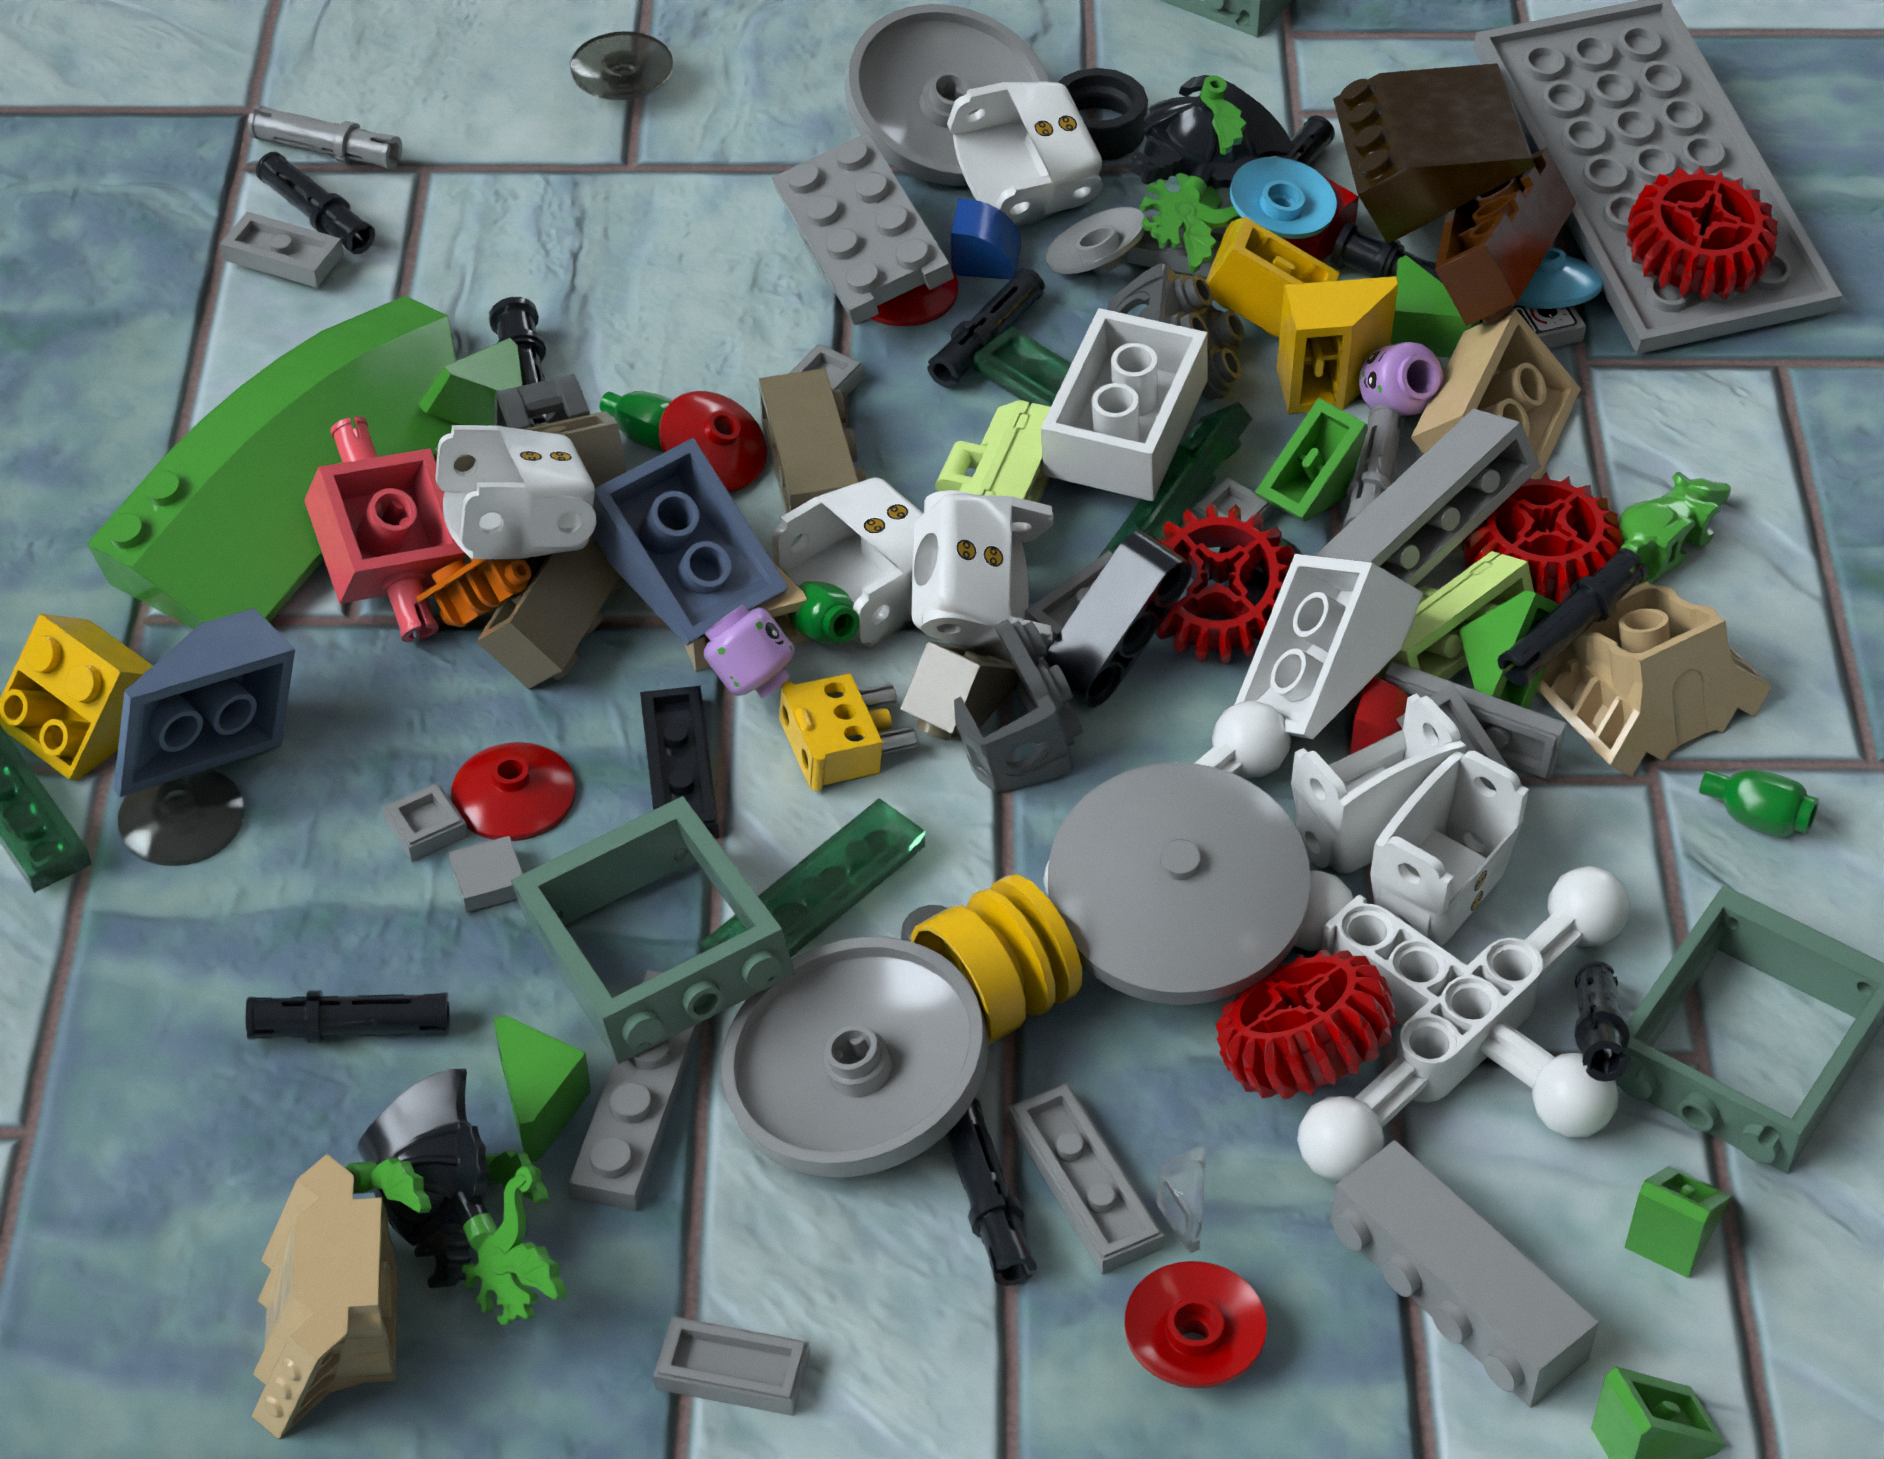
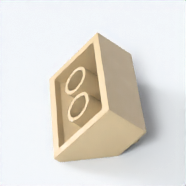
M1513 309L1496 321L1481 323L1463 332L1443 372V383L1429 400L1411 439L1419 447L1422 454H1424L1473 408L1519 421L1541 465L1530 478L1540 479L1581 388L1519 312Z

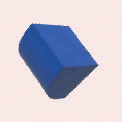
M958 198L951 231V269L954 270L956 275L1011 280L1017 272L1022 246L1020 233L1016 225L1004 212L988 203Z

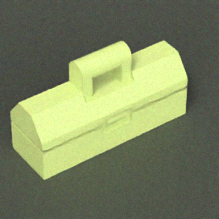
M1023 400L998 407L981 445L965 441H958L953 445L935 483L936 490L938 492L955 490L975 495L1013 496L1039 503L1051 478L1043 475L1041 427L1051 407L1032 403L1029 406V402ZM968 467L976 469L973 477L965 476Z
M1491 551L1438 590L1425 585L1418 587L1417 589L1422 591L1423 595L1414 615L1413 625L1406 635L1402 648L1374 677L1384 680L1385 673L1393 661L1445 680L1450 679L1466 667L1468 663L1458 629L1525 590L1534 592L1528 561L1504 554L1500 555L1498 552Z

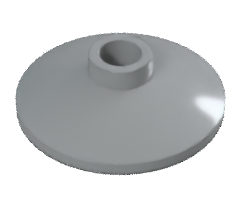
M1119 207L1098 212L1078 221L1057 236L1048 247L1045 259L1049 268L1061 274H1074L1091 270L1096 274H1101L1116 268L1122 262V256L1136 245L1145 234L1146 230L1141 226L1145 215L1137 208Z

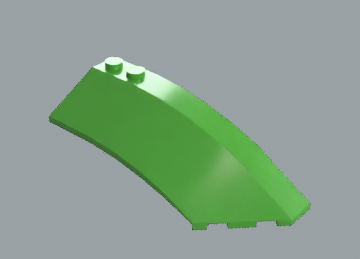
M400 297L320 331L280 356L237 388L200 420L158 462L87 543L108 583L192 629H195L201 623L255 608L270 623L324 560L304 499L318 467L342 463L335 440L331 436L330 428L338 421L350 417L351 425L354 429L356 428L354 423L355 416L364 417L367 420L368 430L378 457L431 448L434 459H437L435 448L438 447L439 440L444 435L451 434L452 425H460L426 414L418 406L442 368L456 361L452 341L453 333L448 315L410 297Z

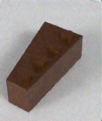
M1547 147L1532 154L1535 163L1534 168L1445 215L1435 270L1466 326L1481 319L1484 323L1496 321L1513 309V304L1517 303L1576 204Z

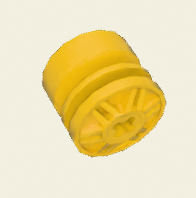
M1019 874L1007 875L994 882L990 889L979 890L972 894L967 903V908L962 905L950 906L915 926L911 934V942L939 953L949 960L967 979L977 997L986 1022L988 1045L1020 1028L1026 1018V1013L1029 1015H1042L1049 1011L1054 1003H1063L1074 997L1082 986L1080 958L1076 944L1064 919L1051 900L1032 881Z

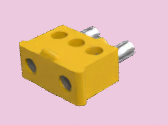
M851 673L799 684H793L790 681L782 684L779 720L809 788L814 791H821L823 785L880 774L882 754L916 747L917 735L913 727L878 733V731L891 729L892 720L890 712L887 708L868 711L894 705L897 702V693L892 684L858 690Z

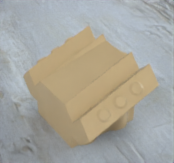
M1645 582L1632 588L1616 603L1614 614L1606 621L1594 622L1547 665L1537 690L1550 702L1553 709L1571 724L1572 729L1590 744L1594 752L1600 755L1613 768L1633 777L1646 752L1665 762L1671 751L1692 739L1714 730L1724 733L1737 708L1756 717L1772 686L1728 644L1726 620L1718 617L1715 609L1705 605H1694L1678 597V593L1673 588Z
M328 1154L297 1178L261 1258V1262L269 1267L271 1271L257 1300L266 1308L264 1351L253 1375L266 1386L251 1417L278 1439L284 1436L331 1392L363 1383L396 1381L399 1273L395 1247L391 1242L386 1207L383 1205L382 1197L353 1199L354 1175Z

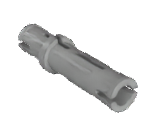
M261 105L255 106L253 108L255 113H250L248 132L255 139L274 141L284 145L336 156L335 159L342 163L366 162L390 170L397 167L395 161L399 162L401 159L402 141L400 137L360 129V125L354 122L330 123L294 113L277 111Z
M1383 404L1373 407L1369 412L1368 430L1361 450L1356 475L1350 479L1346 496L1350 505L1343 529L1392 484L1390 480L1394 470L1405 416H1399L1400 413Z

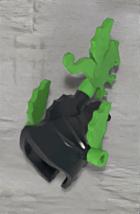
M1215 75L1193 77L1180 87L1179 94L1185 97L1163 100L1150 106V114L1144 118V122L1147 125L1143 129L1147 137L1143 154L1135 152L1130 166V171L1138 175L1141 181L1148 185L1147 192L1162 198L1153 199L1147 195L1144 196L1139 207L1140 210L1145 212L1149 209H1155L1161 215H1154L1153 220L1155 222H1150L1147 217H1144L1141 226L1144 230L1151 231V236L1158 239L1159 248L1164 249L1166 244H1170L1172 249L1179 247V230L1183 227L1185 233L1183 234L1182 243L1188 256L1189 272L1193 274L1200 270L1201 264L1211 261V250L1215 247L1216 240L1210 235L1212 229L1225 227L1231 221L1242 218L1233 206L1219 209L1223 202V199L1217 194L1219 188H1230L1234 174L1247 162L1264 157L1287 156L1292 151V142L1286 131L1261 103L1236 85ZM1201 91L1198 97L1189 96L1194 92ZM1177 175V183L1181 188L1178 192L1172 193L1167 190L1163 180H1168L1170 176L1176 177Z
M466 1068L448 1069L430 1075L408 1088L367 1128L358 1142V1151L363 1162L350 1163L345 1167L354 1175L353 1194L374 1193L375 1198L382 1197L389 1224L411 1246H416L414 1250L415 1256H435L436 1268L433 1275L427 1281L429 1288L451 1287L461 1280H466L464 1283L465 1288H475L481 1278L480 1294L475 1299L476 1303L482 1305L481 1312L489 1313L494 1310L493 1294L495 1292L498 1297L497 1305H503L504 1314L497 1315L496 1318L501 1325L512 1324L514 1320L522 1318L530 1320L535 1317L531 1304L538 1302V1295L525 1285L537 1288L554 1301L565 1300L567 1297L565 1284L559 1278V1263L549 1258L546 1247H536L533 1242L522 1243L526 1233V1216L522 1195L537 1204L547 1203L549 1200L547 1189L541 1182V1169L531 1164L527 1153L518 1154L515 1150L504 1151L501 1154H485L486 1146L481 1141L478 1126L471 1125L466 1117L465 1089L467 1070ZM501 1183L504 1188V1220L499 1228L482 1201L488 1195L487 1184ZM470 1246L478 1254L479 1262L477 1265L470 1264L472 1260L469 1255Z

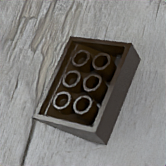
M1498 63L1379 73L1368 80L1358 79L1350 83L1342 90L1340 95L1333 98L1357 194L1387 245L1535 167Z

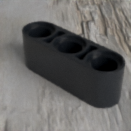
M1139 529L1134 531L1122 541L1049 647L1048 655L1044 656L1049 667L1056 664L1060 667L1073 696L1088 707L1093 708L1103 704L1111 697L1186 589L1192 575V565L1146 530Z

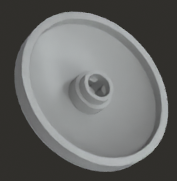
M924 4L896 10L876 21L865 31L856 44L850 59L845 79V96L849 114L860 135L869 133L888 163L925 181L949 186H968L956 156L953 134L947 126L954 102L959 97L966 95L969 89L1002 82H1049L1042 63L1028 44L1002 23L985 14L959 6ZM979 109L972 111L968 115L977 112Z
M1179 762L1147 765L1126 771L1103 782L1086 794L1067 815L1057 832L1049 857L1048 898L1068 927L1076 944L1081 965L1098 980L1126 995L1155 1003L1189 1005L1213 1002L1235 995L1260 982L1278 967L1294 947L1305 923L1309 905L1311 885L1310 864L1306 847L1292 819L1270 795L1258 786L1233 773L1206 765Z
M850 938L811 949L791 960L795 975L749 997L737 1012L726 1036L721 1060L722 1086L730 1110L746 1138L757 1150L777 1164L807 1175L828 1178L863 1176L897 1166L929 1149L943 1138L966 1113L981 1086L987 1066V1026L977 997L967 979L949 960L939 953L920 944L898 938Z

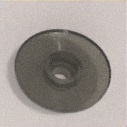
M629 31L611 32L599 35L583 43L574 52L570 62V69L576 85L588 94L603 99L628 100L648 95L662 87L672 74L673 58L668 47L652 36Z
M208 769L126 795L118 812V829L125 846L140 859L163 866L189 865L214 856L232 842L244 820V803L238 787L231 779L216 770Z

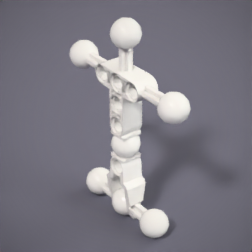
M1251 700L1231 706L1224 710L1213 729V748L1194 764L1215 767L1251 779L1263 777L1279 769L1289 752L1291 743L1290 735L1285 732V718L1274 707ZM1048 860L1047 865H1046V867H1045V872H1044V877H1043V882H1044V885H1045V889H1046L1047 895H1048V865H1049V860ZM1587 866L1577 867L1561 875L1548 897L1550 917L1525 940L1517 938L1498 939L1484 949L1468 965H1465L1387 909L1375 904H1367V899L1361 894L1353 899L1351 890L1337 876L1323 871H1310L1311 885L1306 920L1294 946L1306 951L1327 950L1331 955L1339 951L1349 950L1352 956H1366L1370 964L1377 967L1380 976L1385 977L1393 995L1391 999L1395 1006L1394 1013L1397 1022L1403 1025L1400 1032L1396 1060L1355 1098L1350 1096L1327 1097L1312 1105L1299 1125L1297 1141L1302 1159L1314 1173L1330 1181H1341L1384 1148L1385 1138L1382 1128L1409 1102L1414 1100L1428 1103L1440 1100L1448 1095L1487 1057L1533 1089L1532 1098L1536 1114L1550 1130L1566 1137H1589L1607 1126L1618 1108L1619 1094L1616 1081L1603 1082L1590 1077L1586 1072L1587 1065L1583 1066V1053H1565L1554 1057L1516 1029L1533 1012L1540 979L1576 945L1583 947L1603 946L1618 938L1630 919V902L1626 886L1612 872Z

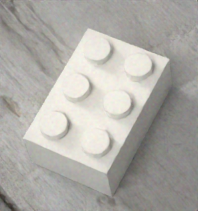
M1098 308L1041 427L1043 475L1154 501L1208 380L1207 332Z

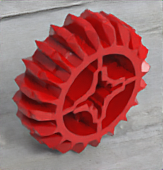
M1701 166L1693 174L1689 175L1678 167L1671 177L1659 174L1652 185H1645L1643 191L1639 193L1635 205H1632L1628 217L1629 226L1626 233V245L1632 248V262L1643 264V277H1659L1660 289L1672 285L1679 288L1681 298L1690 291L1698 293L1703 301L1712 292H1715L1722 299L1726 300L1733 290L1745 293L1747 288L1752 285V282H1759L1761 276L1766 273L1768 264L1773 260L1777 248L1775 242L1778 234V221L1772 218V205L1761 202L1760 190L1744 189L1743 177L1730 181L1724 178L1722 170L1715 176L1708 175ZM1703 231L1705 234L1701 236L1699 232Z
M1545 471L1540 479L1529 478L1462 541V550L1464 551L1463 556L1466 568L1491 551L1498 552L1500 555L1504 554L1528 561L1534 592L1560 604L1570 595L1571 585L1579 578L1592 576L1621 548L1623 540L1621 539L1622 531L1619 530L1618 514L1609 511L1607 498H1593L1591 485L1579 488L1572 486L1570 476L1562 481L1551 480Z
M1211 503L1207 506L1206 518L1198 520L1194 512L1187 509L1183 513L1184 527L1181 528L1167 521L1163 526V535L1166 540H1158L1190 562L1192 565L1191 578L1194 581L1186 587V596L1175 603L1155 632L1156 636L1163 640L1175 635L1173 644L1174 650L1178 654L1186 651L1191 644L1196 645V659L1201 663L1208 658L1209 649L1219 650V657L1225 664L1231 661V648L1239 647L1242 654L1250 659L1255 654L1253 639L1261 640L1289 570V565L1293 560L1294 550L1291 545L1279 546L1282 541V532L1278 529V526L1262 532L1263 517L1259 512L1251 516L1247 522L1241 521V509L1236 504L1229 510L1228 517H1218V509ZM1224 547L1231 548L1232 550L1218 553L1211 551L1209 548ZM1259 565L1265 573L1268 587L1262 599L1254 606L1249 601L1248 590L1244 585L1251 579V571ZM1208 579H1213L1216 583L1209 587ZM1229 580V587L1224 588L1221 584ZM1217 613L1229 618V620L1221 621L1203 619L1210 614Z
M1321 950L1314 957L1305 958L1300 954L1294 962L1286 965L1279 964L1273 972L1260 982L1235 994L1236 1000L1226 1003L1221 1008L1223 1016L1215 1026L1219 1035L1217 1041L1221 1048L1219 1051L1227 1070L1232 1071L1235 1080L1241 1083L1245 1092H1258L1261 1098H1271L1279 1093L1285 1100L1292 1098L1299 1091H1305L1308 1095H1313L1318 1087L1326 1084L1336 1087L1337 1080L1346 1074L1357 1075L1361 1063L1372 1061L1379 1057L1378 1047L1384 1046L1392 1040L1390 1030L1398 1022L1394 1013L1395 1006L1391 999L1393 995L1384 976H1380L1377 967L1370 964L1366 956H1352L1349 950L1339 951L1334 955H1331L1327 950Z

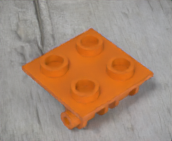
M470 558L472 562L466 565L464 559H460L433 573L431 576L436 585L415 598L419 603L434 596L440 607V616L443 622L449 626L465 627L476 618L493 610L494 607L503 604L505 600L524 591L531 578L529 565L522 559Z

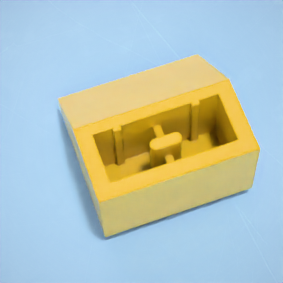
M1243 217L1231 221L1226 228L1206 282L1210 287L1213 300L1220 306L1234 311L1261 327L1269 335L1279 338L1284 285L1337 281L1340 272L1249 218Z
M1396 276L1284 285L1276 369L1288 414L1309 412L1318 398L1343 410L1361 393L1359 376L1365 359L1375 349L1391 344L1398 290Z
M40 613L0 697V728L67 779L78 781L118 751L124 691L153 665L91 620Z

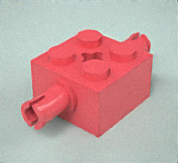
M355 416L354 423L356 428L353 429L350 417L345 418L330 428L331 436L335 440L342 463L318 467L304 499L338 602L343 604L381 596L389 597L400 629L401 639L404 642H413L415 639L413 632L416 631L418 640H424L435 634L439 626L434 619L428 599L418 603L415 597L425 592L424 588L436 585L431 576L433 573L455 561L464 559L466 553L452 538L444 521V491L436 483V462L432 450L429 448L378 457L368 430L367 420L364 417Z

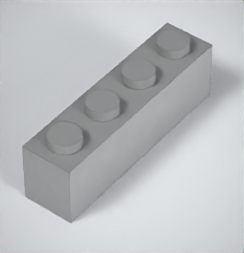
M1473 408L1315 556L1371 562L1414 587L1541 467L1521 423Z
M1396 1140L1392 1141L1335 1184L1330 1224L1342 1243L1353 1251H1361L1382 1271L1385 1280L1396 1293L1403 1297H1411L1432 1317L1435 1326L1446 1339L1455 1344H1462L1484 1365L1488 1376L1498 1387L1508 1392L1513 1391L1531 1408L1589 1360L1599 1321Z

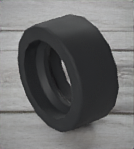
M1091 68L1078 70L1058 81L1068 89L1078 111L1090 108H1103L1122 114L1114 119L1100 121L1082 118L1102 160L1117 159L1129 154L1143 142L1145 137L1143 129L1147 126L1144 118L1148 111V98L1144 87L1132 76L1112 69Z

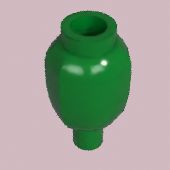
M634 391L623 396L613 392H606L602 396L599 404L601 412L606 411L610 416L615 417V421L618 423L622 434L640 445L655 451H663L658 434L659 422L664 410L673 401L672 399L647 391Z
M805 581L797 585L804 592L807 601L801 606L797 616L795 612L788 613L790 623L795 629L812 640L826 645H839L851 640L856 635L860 619L857 612L853 610L854 602L844 590L833 584L818 581Z
M1754 769L1742 770L1731 777L1706 770L1699 788L1700 794L1722 800L1728 814L1736 822L1755 831L1779 838L1791 836L1794 831L1808 834L1814 822L1819 804V798L1807 795L1806 789L1799 782L1771 772Z

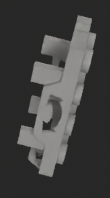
M869 133L847 141L836 148L771 177L776 192L796 224L807 251L834 297L838 296L854 325L878 315V305L920 285L926 284L928 289L931 290L954 279L950 263Z

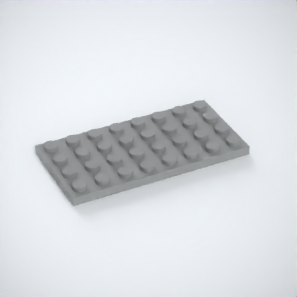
M1637 0L1476 32L1473 48L1482 64L1498 63L1531 155L1546 147L1548 148L1576 201L1574 208L1566 219V223L1588 264L1595 269L1603 280L1602 290L1636 354L1838 310L1843 297L1842 293L1671 0ZM1701 166L1708 175L1715 176L1722 170L1724 178L1730 181L1743 177L1745 190H1760L1761 202L1772 205L1771 214L1772 218L1778 221V234L1775 242L1777 248L1773 260L1769 262L1766 273L1761 276L1759 282H1752V285L1747 288L1745 293L1733 290L1726 300L1712 292L1703 301L1698 293L1690 291L1681 298L1679 288L1672 285L1660 289L1658 276L1643 277V264L1632 262V248L1626 245V233L1629 226L1628 217L1632 205H1635L1638 195L1643 191L1644 186L1652 185L1659 174L1671 177L1679 167L1691 175ZM1703 231L1699 232L1701 236L1705 234Z

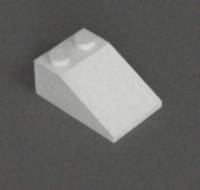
M1295 554L1235 705L1251 700L1271 705L1285 718V732L1291 736L1313 740L1401 650L1406 635L1413 625L1414 615L1423 592L1371 562Z

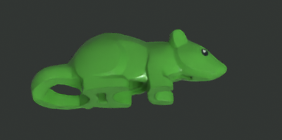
M1676 472L1672 477L1675 482L1673 490L1661 498L1638 502L1626 507L1618 521L1619 530L1622 531L1621 539L1623 544L1621 548H1627L1639 555L1642 560L1635 565L1639 567L1645 564L1648 572L1646 579L1636 586L1645 582L1652 583L1654 580L1658 581L1662 574L1681 565L1688 554L1681 549L1686 542L1697 546H1705L1711 541L1714 532L1707 528V525L1720 512L1721 505L1730 496L1731 487L1729 484L1713 482L1704 478L1689 479L1681 472ZM1635 565L1629 570L1630 572L1635 571Z

